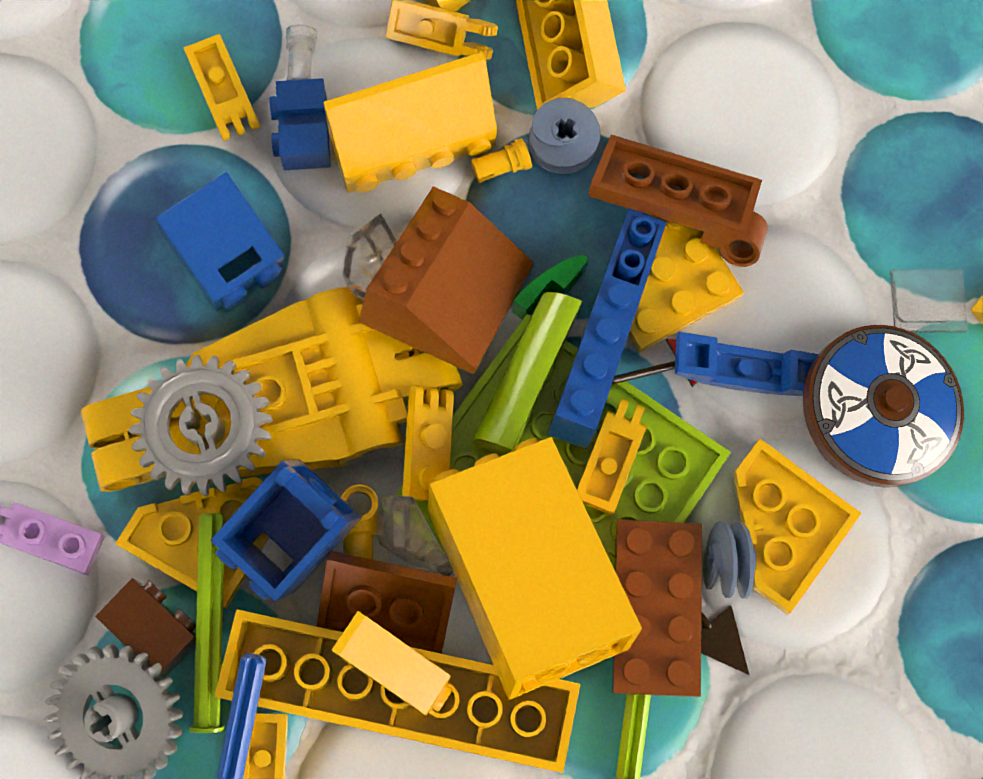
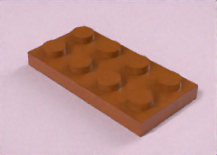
M617 520L615 531V572L642 630L629 650L613 656L612 694L701 697L702 524Z

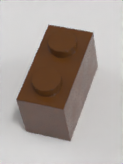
M132 578L95 617L125 646H130L135 656L145 652L149 658L147 666L151 667L159 663L162 666L159 677L166 678L196 646V634L193 633L196 623L181 609H178L173 614L162 603L167 596L153 582L148 580L143 585Z

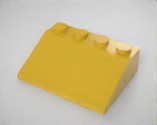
M483 52L323 102L333 154L347 193L353 191L359 193L368 192L375 189L381 182L391 179L397 181L405 180L414 176L418 170L431 166L435 169L442 168L451 164L456 158L468 154L472 157L480 156L488 152L491 147L496 146L497 127L486 59Z

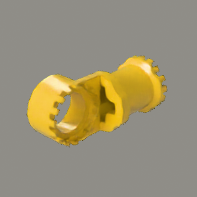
M352 485L344 491L341 498L347 503L350 496L357 493L365 494L371 500L372 506L370 511L362 515V519L344 537L343 553L373 559V536L378 534V497L374 490L367 485Z

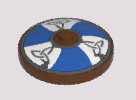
M869 325L855 328L829 343L817 355L807 373L803 390V412L809 434L825 459L849 478L875 487L905 486L936 472L946 463L956 449L964 423V403L961 388L946 359L922 337L908 330L888 325Z

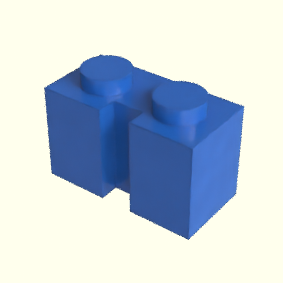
M323 78L276 81V96L269 97L271 120H279L278 133H271L273 157H280L284 171L331 167L329 129L323 103L327 101Z

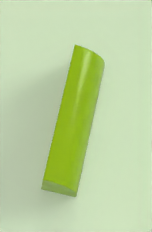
M554 292L542 294L472 443L500 456L514 451L578 316L582 303L581 300Z

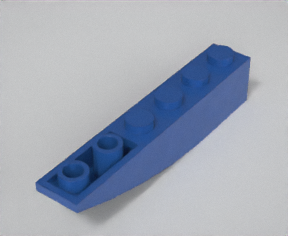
M628 208L547 435L587 449L597 429L666 225L665 221Z

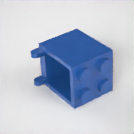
M227 172L155 218L160 232L215 311L223 306L226 311L232 310L247 299V290L256 284L263 289L281 276L279 272L282 271L281 268L283 267L285 255ZM253 247L261 261L226 283L218 270Z
M283 460L210 541L219 548L216 551V555L224 564L234 570L239 567L250 578L248 585L257 595L265 600L271 598L276 602L293 594L329 555L330 550L332 551L362 517L301 460ZM263 532L293 559L292 563L284 571L253 544Z

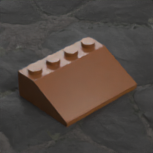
M433 186L366 288L359 323L474 374L511 308L513 300L517 297L528 277L534 262L470 202Z

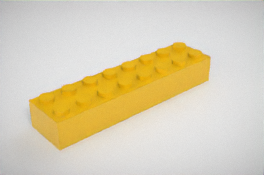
M236 609L214 697L232 701L240 659L245 653L258 654L266 658V666L257 707L554 772H564L580 684L558 679L509 700L494 665L411 647L451 675L446 685L452 688L453 691L441 710L437 712L431 708L428 714L424 715L332 651V648L343 632Z

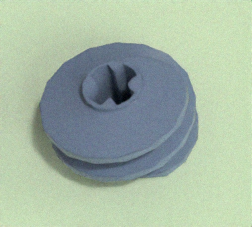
M557 98L546 102L533 116L528 138L530 154L537 165L548 172L561 175L576 173L588 166L596 155L600 141V125L595 114L581 102L570 98Z
M724 521L716 522L710 531L704 557L706 589H712L718 574H720L721 590L725 598H731L734 595L737 582L739 596L742 599H747L751 595L756 569V551L750 532L746 525L741 522H735L731 526Z

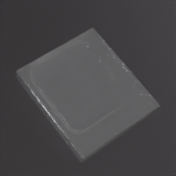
M892 269L890 271L895 327L912 333H966L968 331L963 270Z

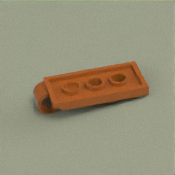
M611 135L589 188V197L704 231L700 243L719 248L722 257L728 263L739 267L751 266L759 260L768 230L766 220L760 214L753 211L762 179L615 135ZM631 174L641 175L645 179L634 178ZM669 185L678 186L683 190L678 191L671 189Z

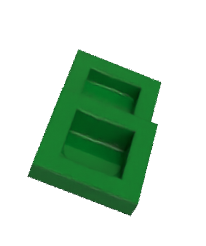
M581 254L546 270L527 285L513 300L512 313L523 320L526 314L530 315L536 308L542 294L554 292L567 295L586 272L589 258Z

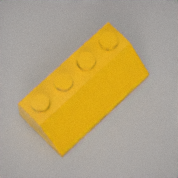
M516 0L537 110L544 103L557 98H570L585 104L588 108H593L626 92L607 0Z

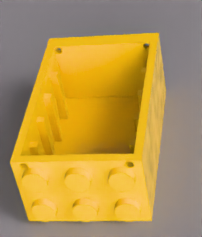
M552 437L542 441H538L537 438L528 439L518 444L513 452L500 457L496 453L489 454L476 461L474 467L461 472L457 469L445 471L436 476L434 482L429 484L427 512L509 700L629 650L642 627Z

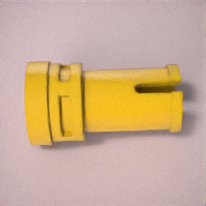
M522 138L514 140L510 145H504L502 150L477 159H471V165L479 184L510 171L516 173L518 170L525 171L532 168L531 158Z

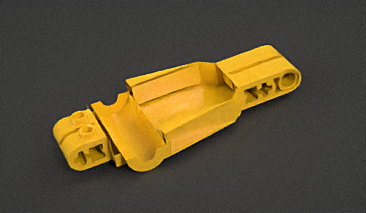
M339 287L326 290L306 300L296 302L192 353L186 363L187 367H191L192 359L195 355L201 357L204 366L207 365L212 356H217L220 361V369L228 361H234L236 364L234 375L242 370H248L250 378L245 385L253 382L260 383L262 390L254 397H265L270 402L267 407L262 408L259 412L272 416L273 422L260 426L261 429L269 432L272 438L271 440H258L256 443L265 451L266 456L261 457L251 454L249 459L254 464L256 470L252 472L244 467H240L238 470L241 477L271 474L283 460H301L311 470L347 466L346 461L359 458L369 451L380 448H393L405 444L399 424L407 422L405 406H408L411 386H422L424 393L427 387L437 388L439 395L443 389L458 390L463 385L458 367L359 323L363 300L360 290L354 287ZM150 387L89 404L80 410L89 447L97 449L91 453L99 488L102 492L118 491L153 481L151 471L155 464L146 468L139 464L141 457L147 451L136 452L132 449L133 443L140 439L141 436L133 435L129 432L131 426L141 422L140 419L131 415L133 409L144 407V403L137 398V395L139 393L150 394L152 392ZM200 394L202 403L213 408L224 422L225 433L222 440L216 445L218 448L226 440L232 425L230 410L225 402L218 397ZM193 399V400H191V401H192V404H193L194 409L196 410L195 403H194V399ZM182 401L171 417V438L175 445L183 452L199 455L201 454L200 448L191 443L179 429V418L186 408L184 401ZM199 413L201 417L199 421L200 428L196 431L205 438V425L209 422Z

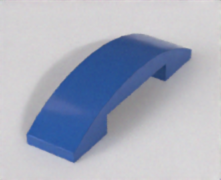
M678 332L676 334L675 374L689 380L727 389L764 394L803 396L807 373L818 354L797 350H789L785 353L717 343L716 337Z

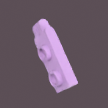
M13 502L11 509L0 506V516L6 518L4 525L0 524L1 544L89 575L104 540V535Z

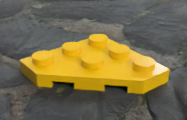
M654 217L665 221L666 225L628 335L639 353L743 296L744 291L717 248L700 243L704 231Z
M759 438L736 468L733 477L741 523H744L748 528L756 551L753 590L788 615L794 610L862 513Z
M254 476L242 479L241 484L227 485L225 492L212 487L209 488L207 496L197 491L167 502L152 503L138 507L115 544L197 592L200 515L204 513L224 514L226 523L263 481ZM263 532L253 544L262 551L269 537ZM224 564L223 607L227 609L247 575L239 567L234 570Z

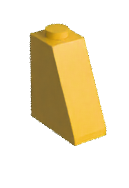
M357 611L332 648V651L338 657L424 715H427L431 708L439 712L453 691L452 688L446 685L451 675L359 611Z

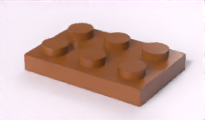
M330 550L326 561L316 627L344 632L357 611H359L409 647L442 654L457 578Z

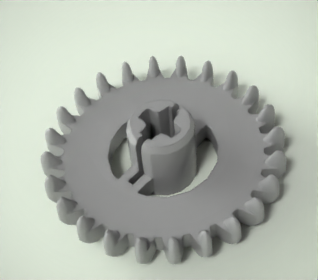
M199 355L193 357L191 367H187L182 359H178L176 361V372L172 373L166 367H162L160 372L163 380L159 382L152 378L148 379L147 384L152 392L150 394L139 393L137 395V398L144 403V407L135 408L131 411L132 416L141 420L140 423L131 426L129 429L131 434L141 436L140 439L133 443L132 449L136 452L147 451L141 457L139 464L144 468L155 464L151 471V478L157 481L167 473L165 479L167 489L173 490L175 485L181 480L182 492L185 495L191 494L195 483H197L200 493L204 496L209 494L210 482H214L220 491L225 492L226 476H230L235 482L241 484L242 478L238 470L240 467H244L252 472L256 470L254 464L249 459L251 454L261 457L266 456L265 451L256 443L258 440H271L272 438L271 434L261 429L260 426L273 422V418L269 414L259 412L262 408L267 407L270 402L265 397H254L262 390L260 383L253 382L245 385L250 378L248 370H242L234 375L236 369L234 361H228L220 369V361L217 356H212L206 366L203 365ZM200 394L218 397L225 402L230 410L232 423L230 432L226 440L218 448L216 445L219 444L224 436L225 425L222 418L213 408L202 403ZM193 399H194V403H195L196 410L194 409L193 404H192V401H191V400H193ZM182 401H184L186 408L180 415L179 429L191 443L200 448L201 454L199 455L183 452L175 445L171 438V417ZM199 413L209 422L205 425V438L196 431L200 428L199 421L201 417Z
M114 644L106 645L103 650L96 646L91 647L87 650L86 655L80 653L73 656L71 661L76 666L68 664L59 669V673L65 675L67 679L60 678L50 684L51 688L58 689L62 694L53 695L45 700L46 704H53L59 708L58 711L44 718L46 722L53 721L60 724L58 729L48 735V739L64 738V744L55 752V755L59 756L72 752L73 757L66 766V769H73L83 763L84 770L80 779H88L96 772H98V779H111V777L113 779H152L156 775V769L161 770L168 765L167 755L177 751V745L172 739L181 736L182 729L174 721L182 718L183 712L180 709L173 708L172 704L179 700L180 696L176 692H168L167 689L173 681L171 677L163 679L159 677L162 666L159 663L151 667L147 666L149 658L145 652L137 655L134 659V651L130 646H126L120 651ZM110 685H119L129 690L139 701L143 712V727L140 734L135 728L139 718V709L136 702L126 694H115ZM93 697L97 704L89 708ZM118 738L122 746L112 745L108 742Z

